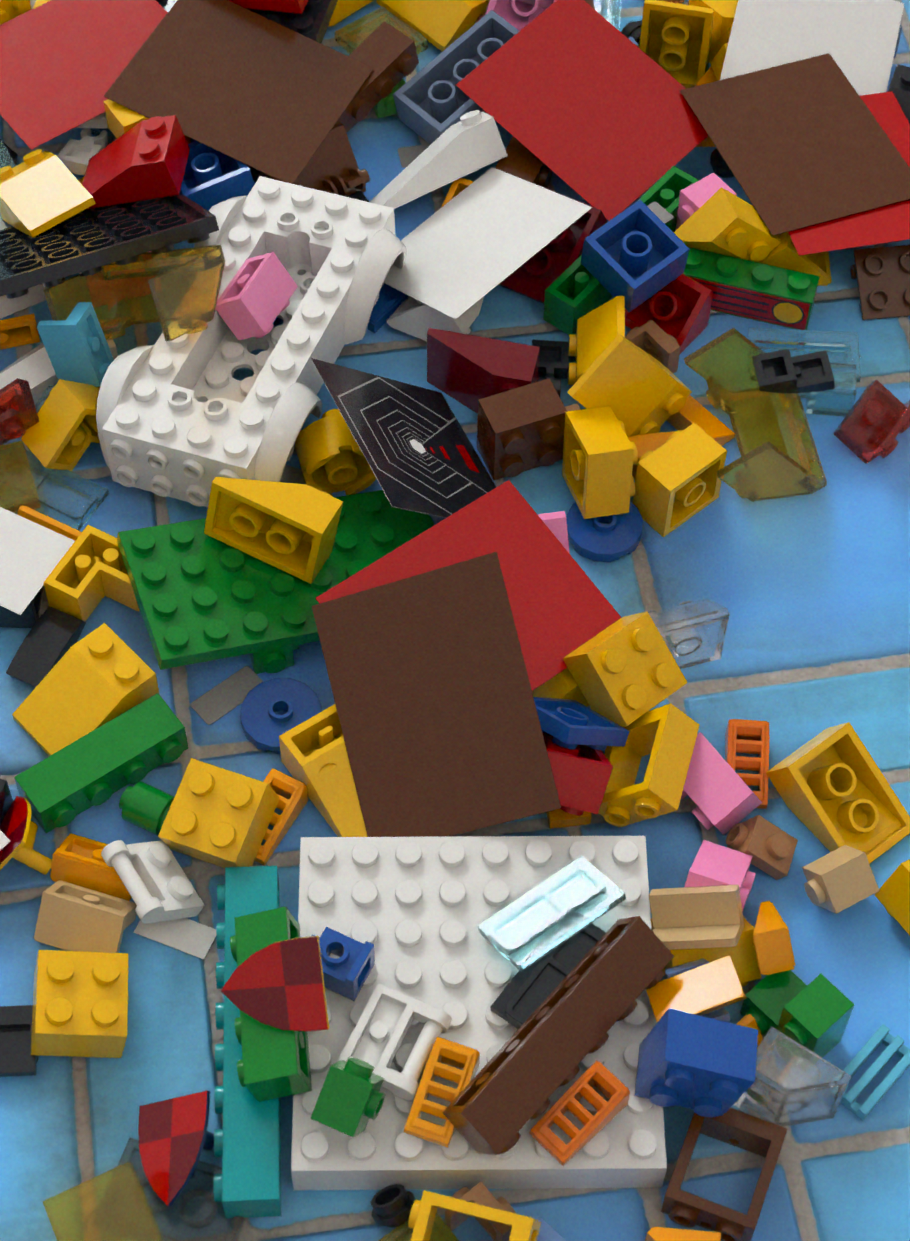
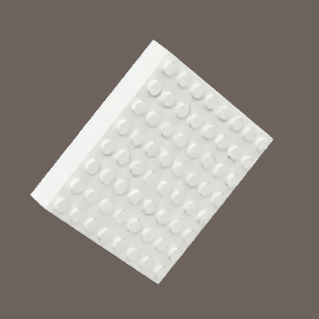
M646 836L301 837L298 910L300 937H310L312 935L320 937L324 929L328 927L363 944L366 941L374 944L375 965L355 1001L325 988L329 1029L307 1031L312 1091L293 1095L291 1174L294 1190H382L394 1184H401L406 1190L461 1189L466 1186L472 1189L480 1181L487 1189L662 1188L667 1170L663 1107L651 1103L647 1098L635 1096L639 1045L657 1024L646 989L635 1000L638 1003L635 1010L625 1019L615 1022L607 1031L609 1038L606 1043L597 1051L588 1053L578 1064L580 1071L575 1078L568 1084L559 1086L548 1098L551 1101L549 1107L539 1117L529 1120L519 1131L520 1139L506 1153L498 1155L478 1154L456 1128L448 1148L404 1133V1127L414 1099L411 1101L402 1099L384 1087H381L380 1092L385 1093V1099L375 1120L369 1118L365 1131L355 1137L310 1119L330 1065L338 1062L377 983H381L447 1012L452 1017V1021L447 1032L441 1033L439 1037L478 1050L480 1052V1060L476 1072L477 1075L517 1031L516 1027L490 1010L491 1005L569 908L605 932L618 919L640 916L652 930ZM332 953L329 956L334 959L340 958ZM413 1019L389 1068L400 1073L402 1072L424 1027L422 1022ZM596 1061H599L629 1089L628 1105L562 1166L530 1135V1130L577 1079ZM441 1062L442 1064H445V1065H448V1066H451V1067H454V1068H457V1069H460V1070H464V1069H461V1068H458V1067H455V1066H452V1065H449V1064H446V1063ZM425 1064V1066H424V1068H423V1071H422V1073H421V1075H420V1077H419V1079H418V1081H417L418 1084H420V1081H421V1078H422L424 1069H425V1067H426V1064ZM437 1076L434 1082L455 1089L458 1087V1083ZM595 1086L593 1087V1089L602 1098H604L606 1101L609 1100L599 1089H597ZM429 1095L427 1098L429 1101L446 1107L452 1103ZM583 1097L578 1101L593 1116L598 1112ZM567 1111L564 1114L579 1130L584 1127L571 1112ZM422 1112L420 1119L443 1127L446 1122L445 1119ZM556 1124L550 1127L566 1145L572 1140Z

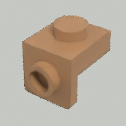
M653 320L641 327L632 328L625 335L626 339L660 361L672 373L677 371L681 347L672 335L666 334Z
M760 815L742 823H737L731 828L726 837L727 848L753 856L751 864L776 880L788 875L797 839Z
M481 1181L472 1189L466 1186L451 1196L456 1199L516 1214L505 1198L500 1196L496 1199ZM445 1210V1225L450 1231H453L470 1216ZM475 1217L494 1241H509L511 1226Z

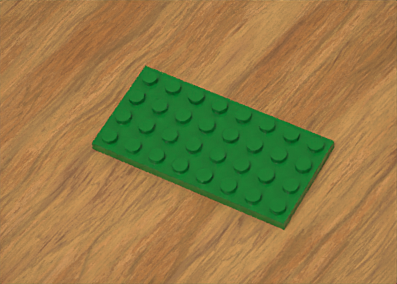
M383 490L335 497L343 501L333 549L311 584L204 534L206 518L118 532L117 544L159 668L162 670L272 650L288 644L294 646L320 641L312 606L319 604L315 598L434 526L432 517L429 514L392 507Z

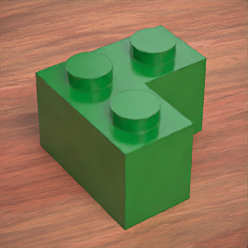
M791 970L765 976L745 994L747 999L743 1000L740 1014L743 1017L751 1014L756 1020L761 1035L775 1046L778 1056L791 1067L796 1066L805 1075L841 1041L855 1004L822 974H819L809 985H806Z

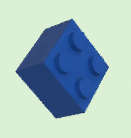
M198 141L189 143L190 151L180 193L207 211L212 206L232 197L248 196L254 186V182L247 164Z
M639 199L584 239L580 263L613 297L625 296V309L631 312L684 273L690 249Z
M669 1008L639 1045L635 1096L647 1098L657 1106L670 1107L677 1105L694 1109L696 1114L704 1117L723 1116L755 1082L758 1030Z

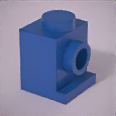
M326 927L319 937L324 986L355 1001L375 965L374 944L367 941L363 944ZM332 953L340 958L334 959L329 956Z

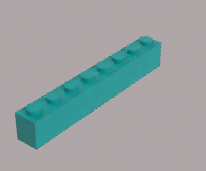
M277 865L225 867V884H217L218 910H225V923H217L216 927L217 949H224V962L216 963L217 989L224 987L237 968V962L234 960L230 948V937L235 935L234 918L280 908V886ZM224 995V1002L216 1003L215 1010L216 1029L224 1030V1044H215L216 1072L223 1071V1086H215V1114H223V1129L214 1130L215 1158L222 1157V1173H214V1202H222L225 1219L281 1216V1097L259 1102L246 1087L241 1086L237 1073V1062L242 1059V1045L238 1042L235 1033V1018L240 1017V1010Z

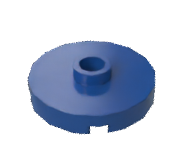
M631 501L629 513L584 519L576 502L573 503L567 513L568 541L570 539V542L575 546L574 550L590 560L598 562L619 560L620 556L627 553L629 555L635 551L641 541L643 519L638 508Z
M273 678L259 683L248 692L241 704V726L246 739L257 749L265 752L267 750L277 751V754H281L279 736L322 712V706L317 694L307 684L292 678ZM279 710L287 711V713L283 715L275 714V712Z

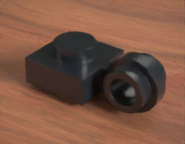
M532 340L531 346L540 347L538 382L550 378L560 397L561 378L567 379L569 342Z

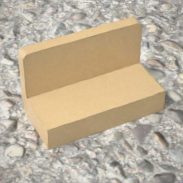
M58 880L42 893L34 939L37 942L67 951L119 953L124 929L136 920L137 914L135 909L137 905L135 902Z
M739 885L652 889L649 894L653 932L668 950L737 946L744 929Z

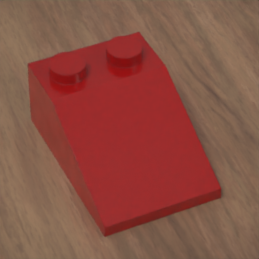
M176 115L166 117L155 116L148 120H142L89 159L82 185L91 194L96 204L87 209L179 195L190 147Z
M543 733L561 805L560 809L569 814L579 816L583 815L584 811L598 814L613 769L602 750H596L585 745H577L576 749L561 747L552 742V735Z

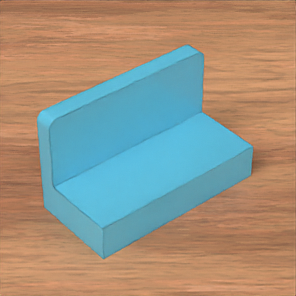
M78 302L66 320L40 321L37 325V330L58 380L62 379L100 387L108 366L114 359L92 303Z

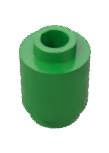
M139 781L134 786H128L120 798L119 808L122 809V819L158 836L174 796Z

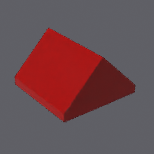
M681 274L631 312L625 309V326L632 329L634 327H641L653 320L666 334L672 335L681 347V354L708 326L713 291L687 275Z

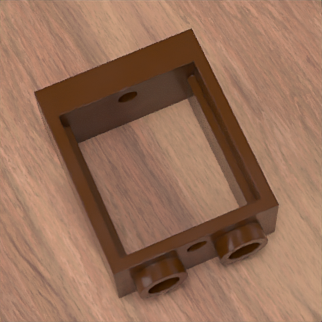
M730 1108L723 1116L704 1117L694 1112L665 1193L661 1212L668 1214L673 1222L681 1226L695 1227L697 1225L713 1232H720L721 1241H751L788 1129ZM700 1133L765 1157L747 1215L680 1190Z

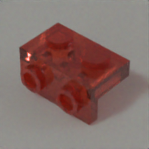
M17 378L0 389V446H2L11 439L23 436L27 429L39 422L29 382Z
M876 379L867 386L833 434L865 464L879 455L885 458L898 445V441L895 439L898 433H903L910 426V400L903 404Z

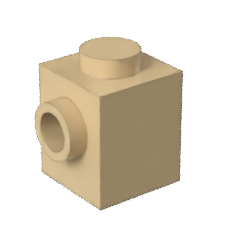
M847 845L802 867L807 882L804 884L805 891L811 902L835 914L880 891L865 852Z

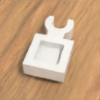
M91 128L82 129L80 133L81 140L70 139L57 157L70 172L76 175H85L89 159L108 146L107 131L103 130L100 135L91 137Z

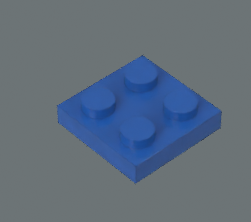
M533 697L542 733L552 735V742L556 745L568 749H576L577 745H585L596 750H606L607 746L625 747L629 730L576 700Z

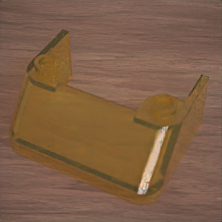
M213 245L174 249L162 254L146 252L137 255L138 260L130 264L116 265V262L101 266L102 271L89 276L75 275L60 285L43 290L52 320H66L78 302H91L106 340L121 337L126 334L125 328L133 324L160 322L165 341H172L184 334L203 331L208 328L207 322L211 321L215 314L226 262L222 246Z
M732 328L685 357V364L706 379L709 388L706 391V395L711 405L717 410L721 408L730 416L741 453L739 459L717 471L719 479L735 489L741 498H747L753 502L813 494L827 485L799 393H770L759 390L752 356L765 354V352L735 328Z

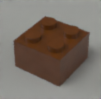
M550 378L478 400L477 449L493 481L505 477H514L524 471L540 466H550L557 461L563 460L565 412L567 410Z

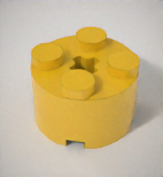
M339 409L326 411L321 419L300 431L295 441V449L304 481L307 485L327 492L332 496V493L344 490L346 495H353L365 490L377 479Z

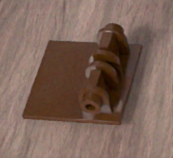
M343 124L330 130L293 184L341 196H348L360 190L362 192L366 191V183L370 182L369 174L366 169L359 170Z
M910 245L853 250L855 265H851L850 274L852 279H857L862 320L910 316Z

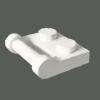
M117 840L103 848L101 852L102 858L107 866L114 867L137 905L135 912L143 924L196 917L205 906L172 851L162 840L126 845L122 840Z
M377 983L338 1062L341 1060L347 1062L348 1057H352L371 1064L374 1067L373 1073L385 1078L382 1087L389 1089L393 1094L402 1099L411 1101L417 1093L419 1087L417 1081L429 1058L434 1042L441 1033L447 1032L452 1017L440 1008ZM413 1019L422 1022L424 1027L400 1073L389 1067Z

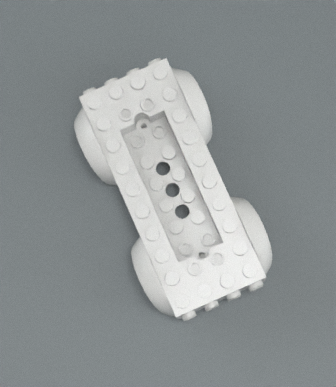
M259 176L248 196L232 197L212 206L209 212L216 216L219 231L209 233V239L195 243L193 258L195 281L155 345L138 346L118 355L108 366L101 381L97 398L96 422L101 450L105 463L111 471L113 481L126 487L143 489L162 497L168 496L189 502L198 507L204 506L207 508L211 484L215 477L280 482L286 463L292 457L295 441L310 413L317 418H320L322 414V401L317 394L324 382L311 358L334 364L344 345L362 340L366 334L373 307L379 299L380 289L392 264L400 269H403L405 265L406 247L395 233L394 208ZM274 252L298 287L290 297L288 307L277 316L283 320L282 325L274 327L267 335L261 338L251 337L238 341L213 306L246 259ZM256 349H264V350H266V351L260 352V353L257 354V355H254V354H251V353H250V352H252L253 350H256ZM239 368H249L254 372L253 376L247 377L242 381L233 378L234 371Z

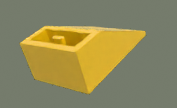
M336 704L279 736L281 762L294 779L307 786L308 798L338 837H368Z

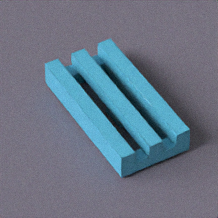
M884 1024L881 1025L842 1070L827 1090L830 1095L862 1120L868 1116L910 1066V1049L903 1044L905 1040L898 1035L893 1037L889 1034L890 1029ZM881 1043L886 1045L887 1048L851 1090L845 1093L842 1088ZM895 1053L900 1056L901 1060L862 1105L855 1101Z

